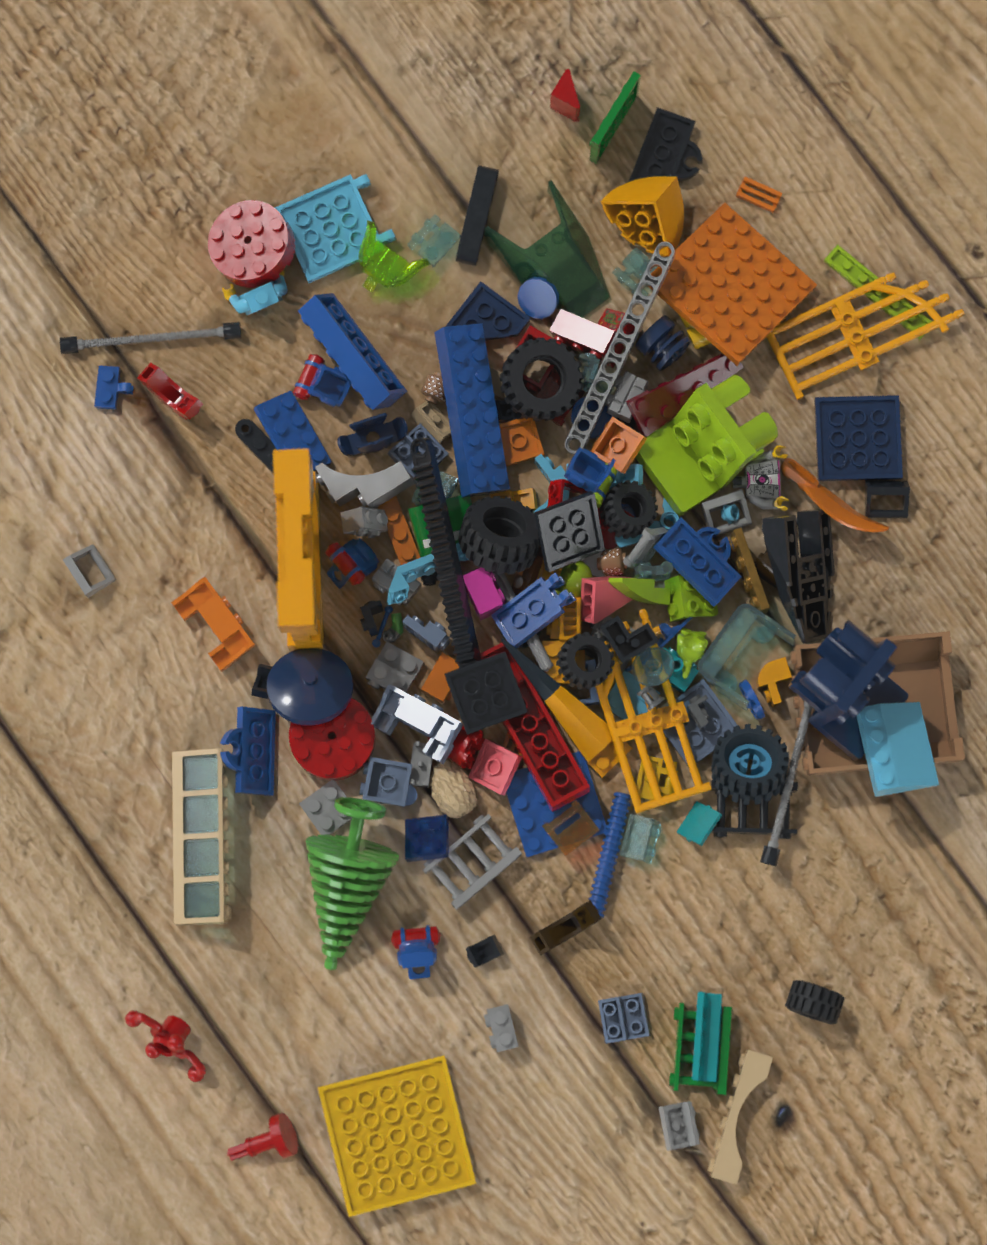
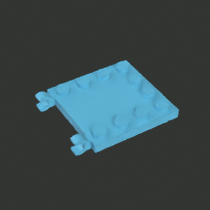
M350 174L275 207L293 230L295 254L308 283L384 251L383 244L396 240L392 229L378 235L358 189L371 185L367 174L354 180Z

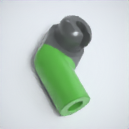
M401 613L391 614L392 626L387 631H384L382 636L384 641L393 643L403 634Z

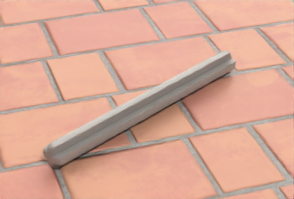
M492 571L496 579V585L498 589H501L505 597V602H509L516 596L504 573L496 574V572ZM535 634L526 642L541 670L545 672L551 669L553 664L537 634Z

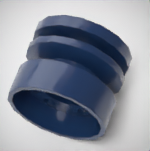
M667 315L662 316L649 327L635 344V347L644 356L649 355L653 351L655 352L651 363L655 364L661 360L656 367L659 371H663L668 366L673 365L684 354L686 348L691 343V339L688 336L680 340L684 335L683 331H679L674 335L671 334L676 324Z

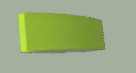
M608 578V582L614 588L635 601L645 604L670 605L671 588H655V579Z

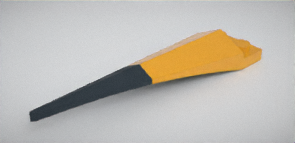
M501 639V642L537 690L587 764L600 778H603L619 762L607 723L508 641ZM623 742L622 744L627 754L632 747L627 742Z

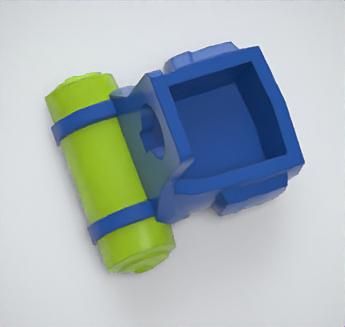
M579 447L568 464L564 477L577 487L583 488L586 492L591 491L595 493L597 508H599L605 501L611 484L615 481L617 470L613 465L616 460L612 459L609 464H605L598 459L595 453Z

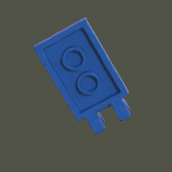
M554 573L546 581L540 577L491 615L505 639L516 649L565 613L562 608L563 606L569 605L576 600L573 593H569L567 589L563 590L559 595L555 591V589L566 584L562 576Z

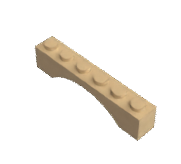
M751 1050L741 1053L738 1061L741 1069L739 1075L735 1074L732 1082L735 1090L733 1096L729 1095L726 1103V1108H729L727 1117L723 1116L720 1124V1129H723L721 1138H716L714 1150L717 1151L715 1159L711 1158L707 1171L711 1172L710 1177L737 1185L743 1164L736 1143L738 1114L749 1093L758 1084L767 1079L773 1057Z

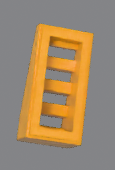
M574 596L576 600L573 603H576V607H562L565 612H576V616H564V613L559 616L560 641L569 640L576 634H581L580 596ZM564 621H576V625H564ZM576 629V633L564 634V630Z

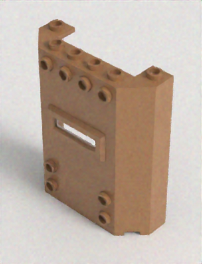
M950 631L871 638L877 644L887 638L897 646L896 650L889 657V660L896 667L888 677L908 693L909 697L905 703L920 702L934 764L963 761L965 759L963 738L958 736L949 655L952 653ZM821 643L796 645L794 647V651H791V663L794 664V675H791V681L800 671L808 673L817 661L822 658L817 654V648ZM796 694L793 697L794 709H798V718H795L796 730H799L803 709L805 708L803 706L804 701ZM814 708L811 710L812 712H810V717L816 711ZM810 722L808 723L804 744L801 747L803 770L807 772V776L869 770L865 754L861 758L853 760L812 726Z

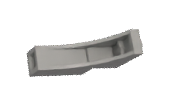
M401 461L380 472L356 476L339 473L323 463L315 467L318 471L316 475L318 481L322 486L326 485L329 490L326 492L328 498L332 503L336 501L340 507L358 496L364 507L368 505L369 508L375 509L415 484Z

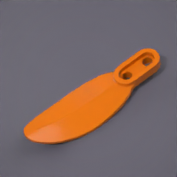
M786 458L781 464L782 474L796 482L798 487L806 492L818 507L837 522L852 529L865 532H884L889 530V526L862 515L833 492L819 484L817 478L795 460Z

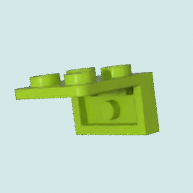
M682 575L664 580L665 588H671L670 605L667 608L670 622H678L689 617H714L718 615V606L713 607Z

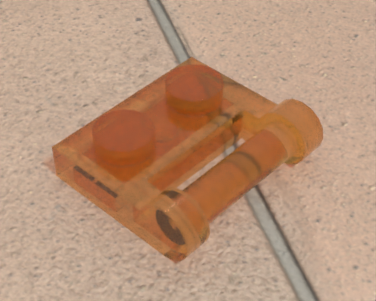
M577 800L572 802L571 807L549 824L546 822L542 825L545 832L565 857L600 831ZM578 813L581 818L559 835L555 833L554 830L574 814Z

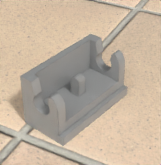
M416 741L413 744L411 764L413 766L409 785L429 788L433 759L422 752L426 743Z

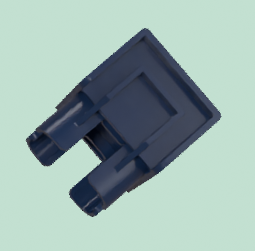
M848 620L844 624L843 630L838 627L835 628L817 648V654L822 658L817 661L808 673L806 671L798 672L788 687L816 710L809 718L810 724L850 758L857 760L865 752L856 716L865 706L905 703L909 695L888 677L896 667L889 660V657L896 650L897 646L887 638L877 644Z

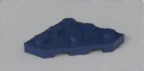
M480 281L446 326L482 323L486 341L519 336L531 318Z

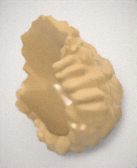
M446 760L444 764L438 763L433 767V771L430 772L431 781L429 786L432 790L431 796L436 801L440 811L445 816H449V818H461L470 813L476 807L477 798L475 788L468 775L462 771L461 767L451 763L449 760Z

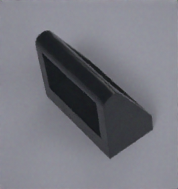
M865 480V516L868 518H908L910 493L908 482ZM871 495H903V510L870 509Z

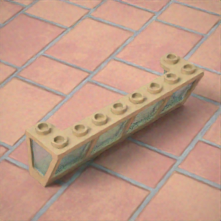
M222 748L172 752L174 925L228 924V919L232 918L231 906L227 905L226 896H229L230 892L229 883H225V875L229 874V861H225V853H229V841L225 840V831L229 830L228 818H225L224 811L228 810V797H224V788H228V775H224V773L229 768L221 758L220 752H224Z

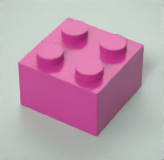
M480 567L463 575L466 592L480 621L490 617L505 604V597L501 589L496 590L495 588L496 579L492 571L488 572L485 571V568Z

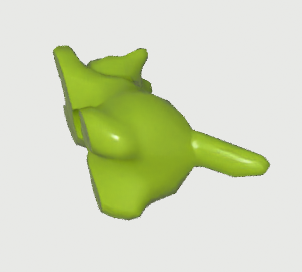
M683 627L680 630L681 634L677 636V654L683 660L682 677L686 679L691 671L692 664L703 657L708 646V640L705 639L706 632L691 631Z

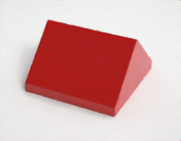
M566 69L551 93L550 108L577 122L580 117V104L570 69Z

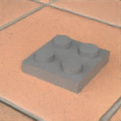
M331 780L299 803L321 835H331L352 819V817L338 812L334 807L337 798L347 797L335 780Z

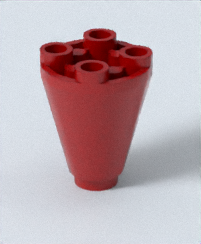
M463 726L452 743L454 748L448 758L463 769H472L476 760L475 757L485 741L483 731L479 730L467 735Z

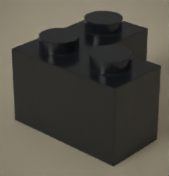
M619 616L598 628L606 639L607 644L611 645L610 649L614 652L620 665L659 642L649 623L629 634Z

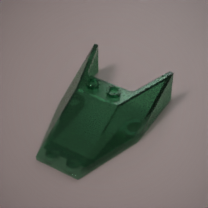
M550 180L547 192L554 200L561 220L557 227L526 249L519 247L490 227L485 228V239L521 285L533 277L547 279L546 281L550 284L552 283L559 294V303L556 309L559 311L562 309L583 318L608 300L610 295L589 236L552 180Z

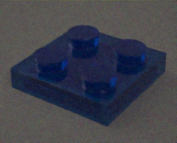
M447 815L405 819V860L407 862L449 857V818Z

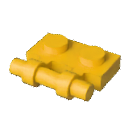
M649 756L658 784L660 774L666 776L664 787L659 786L661 794L666 796L674 793L667 768L662 767L663 759ZM641 761L636 783L640 799L653 800L654 798ZM673 761L675 768L677 769L678 762Z

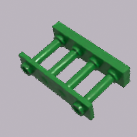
M679 1003L678 1007H674L677 1033L674 1073L669 1075V1086H673L672 1091H678V1085L680 1084L712 1087V1089L716 1090V1094L726 1095L732 1007H722L717 1082L692 1080L690 1076H679L680 1063H693V1055L681 1054L682 1041L694 1042L695 1033L682 1032L683 1019L696 1020V1011L684 1010V1003Z

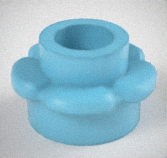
M735 504L723 506L721 517L724 521L732 524V522L739 519V509Z

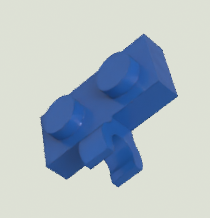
M99 365L95 408L117 410L118 393L133 394L134 386H132V383H119L120 367Z

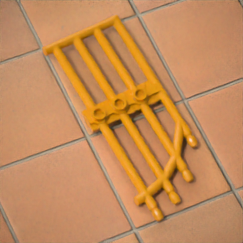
M893 272L779 324L767 336V339L796 399L800 400L804 397L802 391L857 365L860 371L880 362L877 357L878 355L937 328L942 333L950 330L947 326L948 323L965 315L963 309L941 317L933 307L949 300L948 293L926 301L914 293L929 286L927 280H923L906 289L886 285L887 282L896 279V275ZM872 290L892 294L856 312L850 300ZM903 298L918 305L866 330L863 329L859 320ZM831 310L836 321L782 346L779 345L775 337L776 334ZM924 311L934 320L874 349L868 337ZM840 328L845 338L844 340L797 362L788 364L784 353ZM849 347L854 358L805 381L797 382L793 372Z
M646 609L639 610L642 625L649 623L652 628ZM623 622L629 634L632 633L630 632V626L628 622ZM659 626L652 628L656 636L661 634ZM658 643L650 647L668 706L659 709L654 707L649 711V706L646 703L648 712L636 716L620 663L615 655L612 657V660H615L614 666L611 667L613 669L611 674L605 679L604 684L602 682L595 687L636 814L712 790L710 782H702L683 724L689 722L684 702H676ZM637 655L631 660L642 690L648 685L640 657ZM614 679L616 680L628 717L618 722H615L608 700ZM673 726L676 727L695 785L685 790H682L663 731ZM654 732L674 793L663 797L643 736ZM632 739H635L654 798L644 803H641L622 744Z

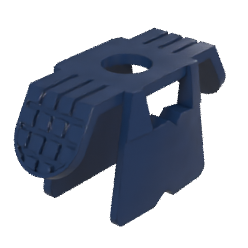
M382 413L349 424V427L356 433L339 436L337 440L339 449L346 456H354L361 453L367 455L381 451L384 448L390 447L392 443L402 440L407 435L406 421L402 417H397L393 421L384 423L387 414ZM370 432H376L379 434L380 439L368 443L366 437Z

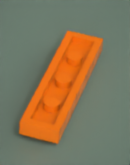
M394 496L378 506V509L385 510L388 519L387 532L399 563L403 565L419 559L420 555L398 499Z

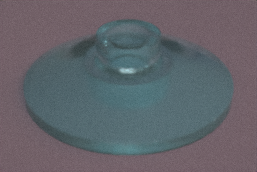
M649 648L637 655L632 664L634 678L645 686H656L664 683L669 679L674 670V660L671 654L662 648Z

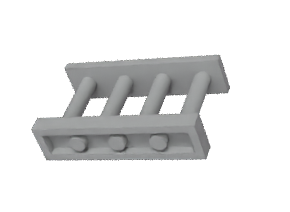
M483 814L473 822L475 826L436 859L433 856L424 863L426 868L423 869V872L427 874L432 871L453 895L451 905L456 910L522 855V852L517 847L514 849L508 848L488 825L487 822L491 820L489 814L485 817ZM480 828L502 853L503 859L497 864L495 861L492 862L471 838ZM465 843L486 867L484 869L486 873L482 877L475 876L454 851L461 844ZM447 856L469 881L470 887L464 892L456 887L438 865Z

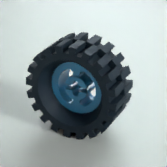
M745 724L744 729H741L739 725L735 726L733 733L728 729L724 732V738L722 736L718 738L717 745L715 744L711 772L712 780L716 781L715 787L718 790L723 788L722 795L726 798L732 795V801L736 803L739 799H743V804L749 805L750 800H754L756 805L761 804L762 798L767 802L771 800L772 794L775 797L779 794L780 788L783 789L787 776L789 752H786V744H781V737L778 734L773 737V731L769 728L764 732L760 725H757L756 729H751V724ZM751 759L753 760L751 774L746 775L748 761Z

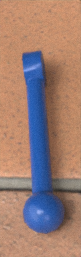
M388 605L384 609L385 615L378 631L379 634L372 641V645L375 648L381 645L380 638L388 616L393 611L392 606Z

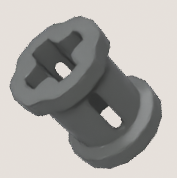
M652 682L637 693L648 704L649 711L665 699L656 692Z

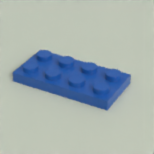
M288 391L254 407L256 415L276 450L309 449L313 462V471H317L315 467L321 463L326 466L331 464L332 461L292 391Z

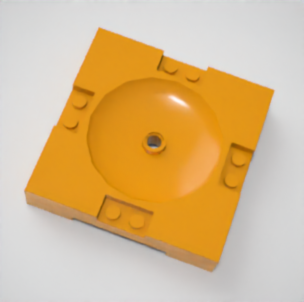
M309 449L273 450L278 556V627L281 633H287V646L290 652L298 649H324L323 597L320 568L319 482L316 472L313 471V462Z

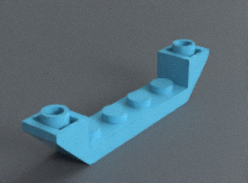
M457 543L456 548L459 561H467L468 559L463 554L460 544ZM432 554L397 567L388 591V605L401 603L408 598V583L421 576H428L435 572L436 564L433 563L434 556Z

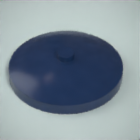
M319 648L298 649L284 655L273 665L267 678L268 699L273 709L281 717L292 723L300 725L326 723L339 716L348 706L353 694L352 674L346 663L330 651Z

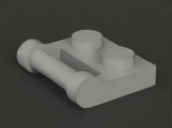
M646 527L642 532V537L630 555L624 558L623 563L629 568L648 565L656 553V550L653 548L654 545L668 530L664 527L655 529Z

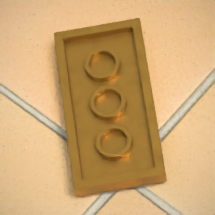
M738 528L733 530L730 536L731 552L736 554L737 560L735 564L738 572L743 573L744 580L742 584L746 593H750L751 600H749L751 610L756 612L759 617L765 615L770 607L743 530Z

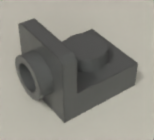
M700 694L690 699V704L686 708L699 730L706 727L709 723L707 720L709 716L703 707L699 708V705L706 702L708 697L707 695L701 697Z

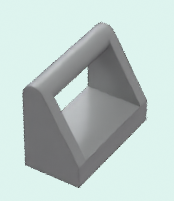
M742 490L702 503L701 509L707 526L713 528L710 512L722 509L724 505L740 504L744 518L734 521L732 524L716 527L721 530L717 536L752 524Z
M94 544L63 559L87 598L116 580ZM89 553L106 578L93 586L89 585L75 563Z

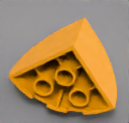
M677 177L637 179L615 188L601 200L607 218L611 224L615 223L622 231L621 235L633 245L637 243L646 248V252L652 254L661 242L671 243L676 250L681 239L684 224L683 198ZM668 247L660 250V256L668 257L671 255V249Z

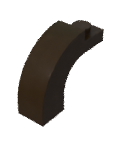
M590 900L556 922L530 936V939L541 956L601 920L598 909Z

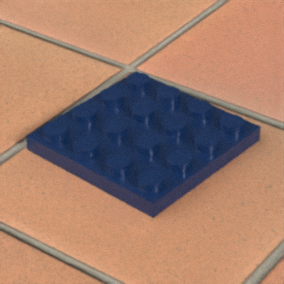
M899 395L815 397L818 481L898 480L903 478Z

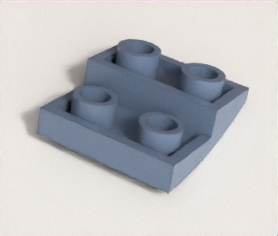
M421 423L405 435V438L388 452V455L395 463L402 462L415 484L418 482L414 479L416 473L412 470L414 465L410 451L413 440L416 438L430 439L434 445L438 465L449 454ZM420 443L418 447L421 454H424L426 450L424 443Z
M643 993L598 1000L606 1044L651 1036Z

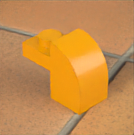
M786 657L768 662L757 676V689L766 687V690L763 691L767 703H771V707L782 703L776 684L792 678Z

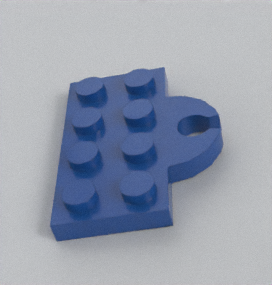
M681 517L653 548L714 607L742 577L727 563L731 552L729 540L726 536L720 541V546H717L713 543L712 537L717 536L721 530L713 527H704L696 532Z
M237 707V729H230L221 739L220 744H231L233 746L232 754L226 751L220 752L224 764L229 769L236 771L235 793L274 796L275 710Z

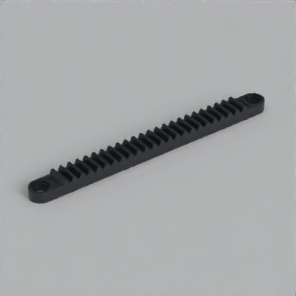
M416 438L410 446L414 465L412 470L416 473L414 479L418 482L416 488L420 491L418 496L421 497L420 504L423 506L421 511L425 514L423 519L427 523L425 528L429 532L427 537L431 541L429 546L432 547L433 563L436 564L435 571L438 573L436 578L440 581L438 587L442 590L440 596L444 599L442 604L445 606L444 613L447 614L446 621L449 622L448 630L451 631L449 636L453 639L451 645L455 648L453 652L457 657L455 663L460 668L482 659L434 445L428 438ZM420 443H424L426 446L424 454L419 452L418 447Z

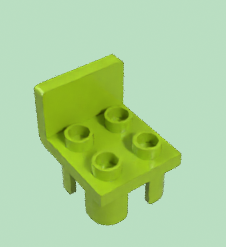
M732 375L712 389L707 383L697 388L671 422L646 437L647 440L635 457L639 464L643 465L647 475L678 516L684 515L727 487L744 466L765 452L763 448L772 443L778 436L777 426L767 412L759 414L738 427L727 412L726 408L750 393V387L738 375Z

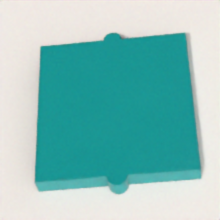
M696 801L677 830V833L685 837L688 842L693 841L702 846L722 814L713 810L710 805L705 806Z

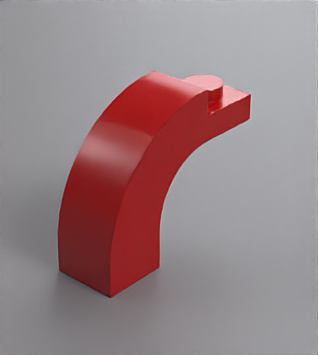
M151 362L137 377L156 397L186 420L196 416L203 405L198 398L183 390L158 366Z

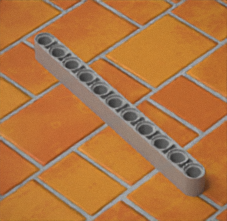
M661 242L656 247L566 438L565 448L571 454H575L577 451H573L570 448V442L573 439L580 441V448L584 449L670 269L676 253L673 245L669 242ZM668 247L671 249V255L666 258L661 257L660 250ZM658 266L662 268V274L659 277L651 275L653 267ZM643 287H653V293L650 296L642 295ZM636 305H642L644 312L636 316L633 314V308ZM627 324L635 326V331L631 335L624 333V327ZM619 343H623L626 346L623 354L615 353V346ZM613 362L617 365L616 371L611 374L607 373L606 365ZM600 382L608 384V388L604 393L597 391L596 387ZM591 401H597L599 404V408L595 412L588 410V404ZM580 421H589L590 427L587 431H580Z

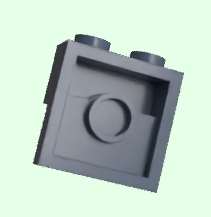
M409 615L402 621L404 629L436 653L440 649L444 651L451 642L450 637L447 636L445 631L446 628L438 622L433 624L429 621L424 627L423 621L416 616L411 618Z
M370 757L369 762H366L364 765L363 774H366L367 777L366 782L361 783L359 795L363 796L362 799L375 803L405 807L413 764Z

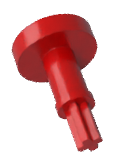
M285 1113L271 1116L268 1132L246 1138L245 1143L228 1148L227 1155L233 1161L247 1155L254 1157L273 1148H276L283 1158L296 1155L298 1153V1139L293 1124Z

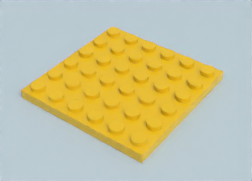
M445 1055L317 1087L348 1217L476 1184Z

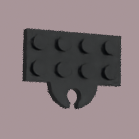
M657 107L629 182L647 177H677L679 181H684L697 175L699 168H690L685 163L688 159H694L698 164H702L701 150L694 142L689 140L696 121Z

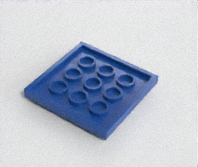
M579 751L572 753L590 786V792L554 812L548 806L528 768L517 770L506 794L526 858L607 832L606 822L587 762Z

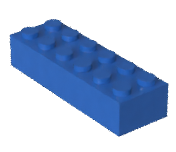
M333 293L314 295L298 310L302 321L307 326H310L314 332V337L325 346L326 353L337 362L339 370L349 378L353 389L362 395L367 407L372 410L391 407L407 392Z

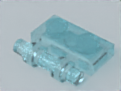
M436 214L430 220L427 219L423 223L424 226L418 233L415 232L411 236V241L407 244L412 250L417 245H420L422 248L418 251V255L433 268L461 238V235L446 222L439 228L436 224L441 219ZM430 231L433 232L434 235L426 241L424 237Z
M635 247L622 261V265L627 269L623 272L620 268L616 267L612 273L621 284L627 285L632 290L631 292L635 294L639 283L637 284L630 276L634 274L641 280L650 259ZM658 266L653 267L652 270H651V273H652ZM643 287L642 295L648 296L649 293H647L644 290L645 287Z

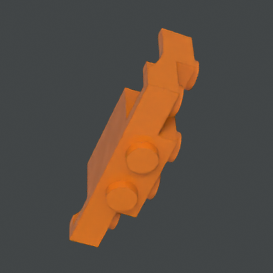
M206 577L200 579L185 593L171 602L184 621L199 612L222 644L208 654L221 672L255 647V644L241 626L244 622L237 613L234 615L228 609L231 607L229 601L225 596L220 598Z

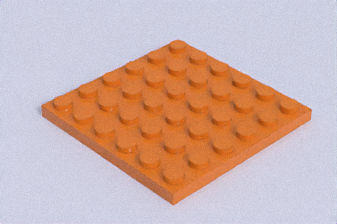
M724 203L675 250V258L657 295L730 361L738 366L816 288L817 284L730 206ZM657 267L651 275L659 277L662 274V268Z

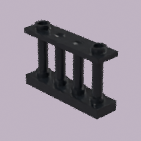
M710 781L712 791H715V794H717V812L722 814L717 822V827H714L711 833H714V837H727V834H773V829H768V801L766 802L764 798L761 799L760 828H747V805L743 804V799L738 800V828L725 827L726 797L722 795L723 788L718 790L715 787L716 781ZM793 782L791 795L789 796L798 791V782ZM780 788V792H779V796H781V797H782V794H783V793H782V792H783V789H782V788ZM790 798L788 800L789 803H787V811H785V819H783L784 822L779 839H792V835L797 834V829H790Z

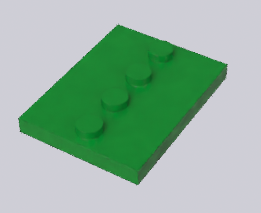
M633 71L629 80L623 86L618 98L612 104L609 113L603 119L598 131L589 143V146H591L589 160L595 164L598 163L638 96L641 75Z

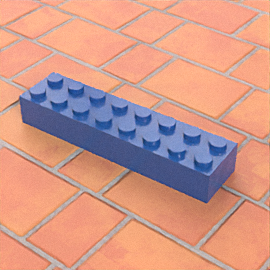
M483 324L442 327L434 332L461 497L490 495L510 489Z

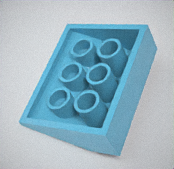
M920 702L865 706L856 717L875 797L939 786Z

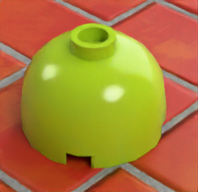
M581 560L564 566L560 576H562L566 584L555 589V591L559 595L563 590L567 589L574 596L581 597L582 578H592L590 567Z

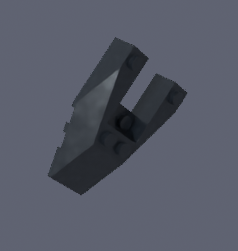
M822 509L798 511L797 519L796 515L762 518L764 542L780 600L802 644L825 639L829 635L831 611H828V601L833 596V590H830L831 576L835 575L830 516ZM797 526H798V533H799L800 557H799V549H798Z

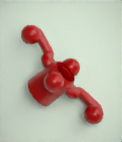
M131 1010L126 1014L125 1023L129 1027H138L141 1022L151 1027L150 1033L154 1038L145 1048L148 1057L155 1059L163 1055L167 1057L176 1056L179 1059L187 1058L193 1065L187 1072L190 1081L200 1082L204 1078L206 1068L191 1050L183 1048L185 1040L191 1032L190 1026L184 1020L170 1015L161 1024L148 1015L136 1010Z

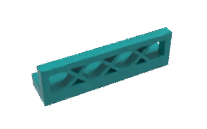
M698 992L692 1080L717 1082L723 994Z

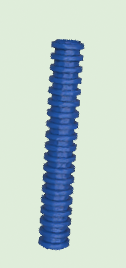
M621 792L613 794L615 799H612V803L614 804L610 807L612 812H609L610 819L607 820L609 825H606L607 832H604L606 837L603 838L604 845H601L603 850L599 853L601 858H598L599 864L596 866L598 871H595L596 878H593L595 883L592 884L593 891H590L592 896L588 899L598 909L601 918H604L603 911H606L604 906L607 905L606 898H609L607 893L611 890L609 888V885H612L610 880L614 877L612 872H615L614 865L617 864L615 859H618L617 852H620L618 847L621 846L620 839H623L621 834L625 831L623 826H626L624 821L628 818L626 813H629L628 807L631 805L629 803V800H631L630 795Z

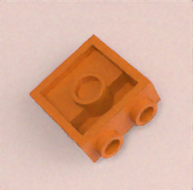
M612 416L610 421L605 424L600 437L593 443L590 452L595 453L599 459L607 464L612 459H615L613 467L625 474L647 438Z

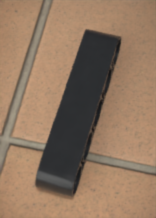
M478 165L457 250L456 262L473 266L477 265L499 169Z

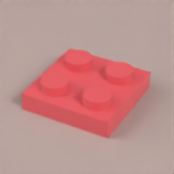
M485 739L468 778L505 796L522 756L489 739Z

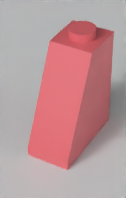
M606 576L582 578L581 621L593 624L598 623L632 601L633 599L622 594L608 582V578L631 577Z

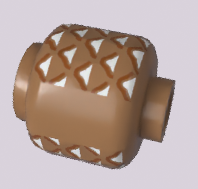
M438 372L427 376L421 390L423 395L426 396L425 400L437 405V402L446 401L442 376Z
M620 548L605 549V551L601 552L600 558H597L598 570H602L604 576L623 575L625 569H628L623 563L627 553H623Z

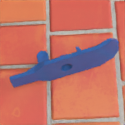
M693 617L686 618L681 624L672 628L667 623L659 624L661 633L665 637L664 639L661 637L658 639L659 649L666 645ZM650 648L639 656L642 665L653 657ZM633 663L625 668L626 672L634 669Z

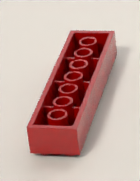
M501 642L480 654L481 659L503 651L506 652L528 712L505 720L502 723L548 806L554 812L589 793L590 786L536 689Z

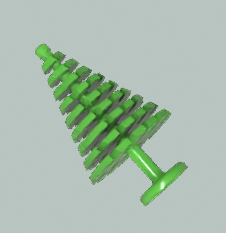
M350 797L337 798L335 800V809L344 815L352 817L348 836L313 835L305 840L306 848L309 851L307 853L308 861L311 864L309 867L310 874L313 877L311 880L312 888L316 891L313 894L314 901L317 902L316 913L320 916L318 925L320 929L325 930L319 933L320 939L326 943L323 946L321 945L322 953L327 956L324 967L328 970H335L337 968V958L344 956L346 949L342 946H349L353 939L350 935H355L359 930L358 924L364 921L365 913L372 907L373 902L371 901L376 900L379 894L377 890L384 886L386 882L384 879L389 877L393 870L392 867L396 865L399 859L397 852L391 851V848L361 839L364 820H378L383 818L386 813L384 806L369 800Z

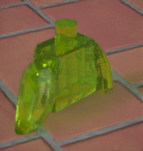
M367 220L366 232L358 254L362 271L368 275V278L362 285L364 288L373 292L379 283L386 288L389 286H401L422 269L431 265L427 258L418 259L410 263L376 239L377 229L375 222Z

